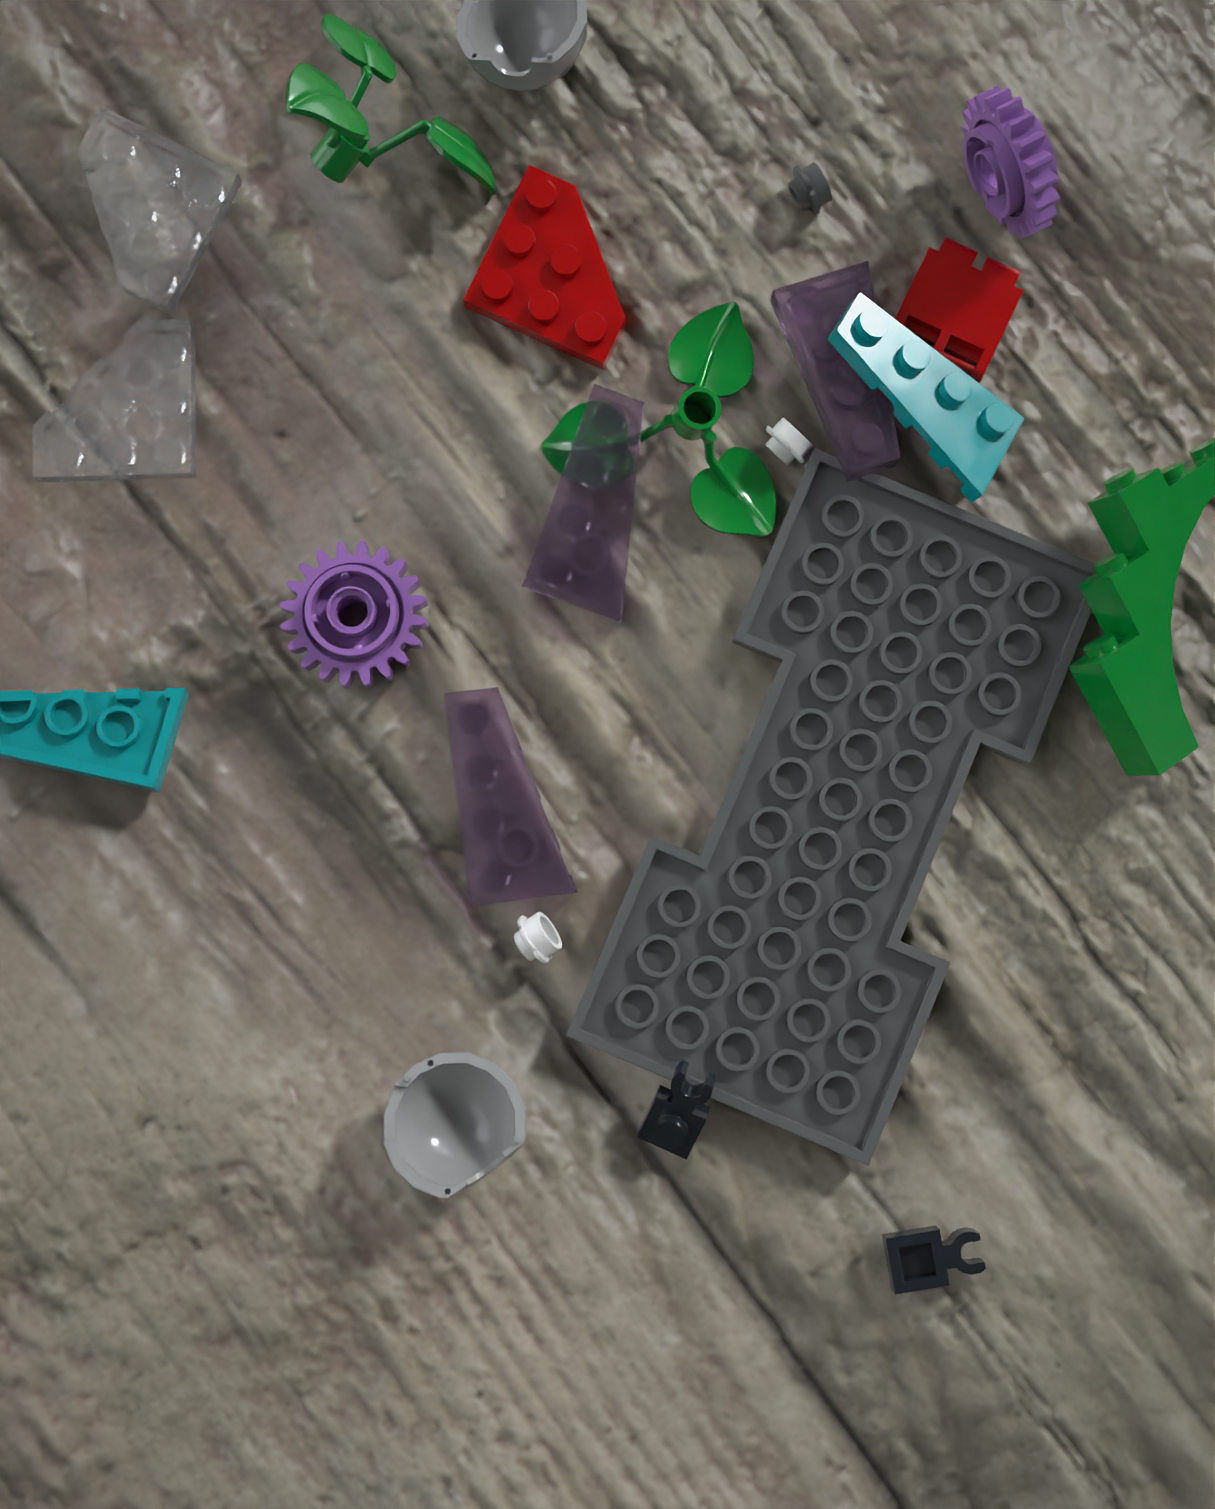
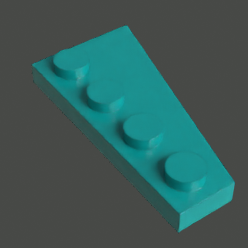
M859 293L850 302L827 340L872 391L880 389L886 395L895 409L892 414L906 429L911 425L932 448L927 452L928 455L941 469L946 466L951 469L964 484L959 490L971 503L983 496L1020 428L1024 417L862 293Z
M185 687L166 688L165 691H141L139 688L116 689V692H86L84 689L62 690V693H35L33 690L0 691V758L160 793L189 693Z

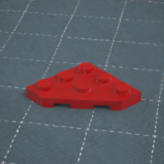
M529 165L463 299L464 306L473 312L604 371L625 327L626 318L576 185Z

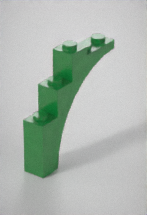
M1215 438L1189 451L1192 460L1184 465L1182 462H1177L1162 470L1156 468L1140 474H1136L1133 468H1129L1112 476L1103 483L1106 491L1088 502L1113 553L1097 561L1093 565L1096 573L1079 583L1078 586L1104 635L1088 643L1083 648L1086 655L1068 667L1126 776L1161 775L1199 748L1182 707L1173 668L1171 618L1175 582L1186 544L1205 506L1215 495Z

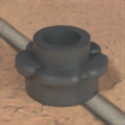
M814 162L801 169L798 165L793 168L794 180L788 182V189L794 203L800 211L809 208L814 215L819 214L821 206L832 201L831 190L823 172Z

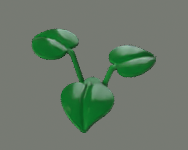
M327 13L321 20V27L325 37L342 56L360 66L361 77L348 101L340 86L317 68L306 63H300L291 72L286 87V113L307 116L330 127L310 154L314 165L329 179L343 183L359 162L368 168L375 158L418 134H424L428 142L443 157L482 184L489 191L492 198L496 193V185L490 164L484 152L466 132L440 116H435L431 123L421 120L372 149H368L367 142L370 140L368 124L357 107L373 74L382 81L391 83L396 77L395 64L388 52L375 39L362 30L351 26L341 18Z
M736 302L721 304L705 310L688 321L673 338L667 356L669 372L676 381L687 385H694V387L682 394L671 414L665 415L662 420L640 433L627 437L628 424L618 409L605 402H585L568 411L541 445L543 455L559 474L584 487L603 489L621 483L631 474L634 461L628 447L637 446L666 428L673 427L674 431L686 440L702 439L704 441L705 460L710 468L700 471L694 477L690 487V503L697 518L708 528L723 534L765 537L773 530L776 518V497L770 473L762 460L752 451L743 447L728 449L719 460L716 459L714 454L716 434L712 428L721 415L722 408L719 398L731 396L742 390L750 380L754 368L752 344L743 325L739 306Z

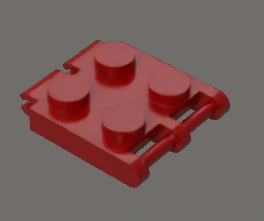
M945 237L939 251L931 247L928 248L895 319L980 384L1024 291L1015 286L1021 271L991 257H987L981 270L974 268L972 265L978 252Z

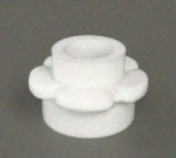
M782 418L773 429L770 426L766 427V431L772 437L765 445L787 466L794 458L799 463H804L805 459L803 456L813 445L785 418Z
M537 912L528 919L525 916L519 917L517 924L520 930L514 934V940L520 952L530 961L537 958L542 963L549 962L552 959V954L562 948V941L556 928L542 912Z

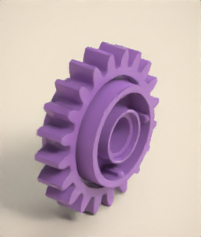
M999 85L967 101L968 109L962 112L967 125L961 127L965 135L963 155L974 191L981 194L985 200V208L998 219L1000 226L1007 223L1009 233L1011 235L1018 233L1020 239L1051 226L1053 224L1051 219L1058 216L1054 205L1060 202V196L1055 190L1057 182H1059L1057 163L1050 140L1033 112L1023 107V101L1020 96L1013 99L1010 88L1007 87L1001 90Z
M361 540L357 545L354 555H350L342 541L337 542L336 558L330 559L323 550H316L319 567L314 569L310 565L301 562L298 566L306 580L303 583L293 580H287L286 582L288 588L297 595V599L280 602V607L284 611L295 615L293 619L287 620L280 625L281 630L285 633L298 634V637L293 639L287 646L289 651L293 654L308 651L301 662V666L307 671H311L319 664H322L319 678L325 683H329L335 674L339 672L340 683L346 689H350L356 674H359L361 681L367 688H371L374 682L373 672L379 670L389 681L392 680L393 671L390 667L392 661H397L405 667L411 665L410 660L403 652L404 648L422 649L423 647L421 641L412 634V631L429 628L426 618L414 614L415 611L422 610L428 606L425 596H411V593L420 587V580L417 575L401 579L407 571V563L401 558L388 566L390 553L384 546L372 558H370L368 545L365 541ZM361 603L367 606L368 613L363 623L355 627H348L343 624L344 611L350 605Z

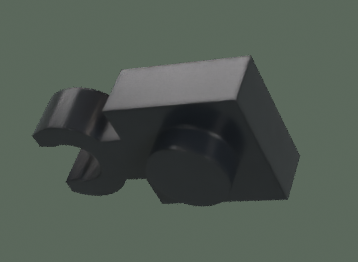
M682 1060L675 1068L671 1089L662 1085L659 1086L640 1125L637 1138L687 1160L707 1120L710 1107L705 1105V1103L711 1098L716 1076L714 1073L709 1072L703 1083L698 1085L691 1084L685 1079L689 1062Z
M935 1225L882 1234L891 1289L895 1295L950 1286L947 1269L957 1268L962 1273L970 1275L981 1273L986 1269L985 1262L981 1258L963 1259L961 1257V1249L966 1243L981 1240L980 1233L973 1228H959L953 1231L947 1240L943 1241L940 1229Z

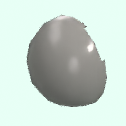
M464 0L456 16V39L473 70L488 82L504 89L520 92L539 90L567 74L577 60L587 39V0Z
M469 1052L439 1053L414 1064L394 1085V1090L384 1111L383 1143L393 1168L413 1188L438 1198H452L475 1185L512 1157L522 1147L526 1138V1107L515 1082L495 1062Z

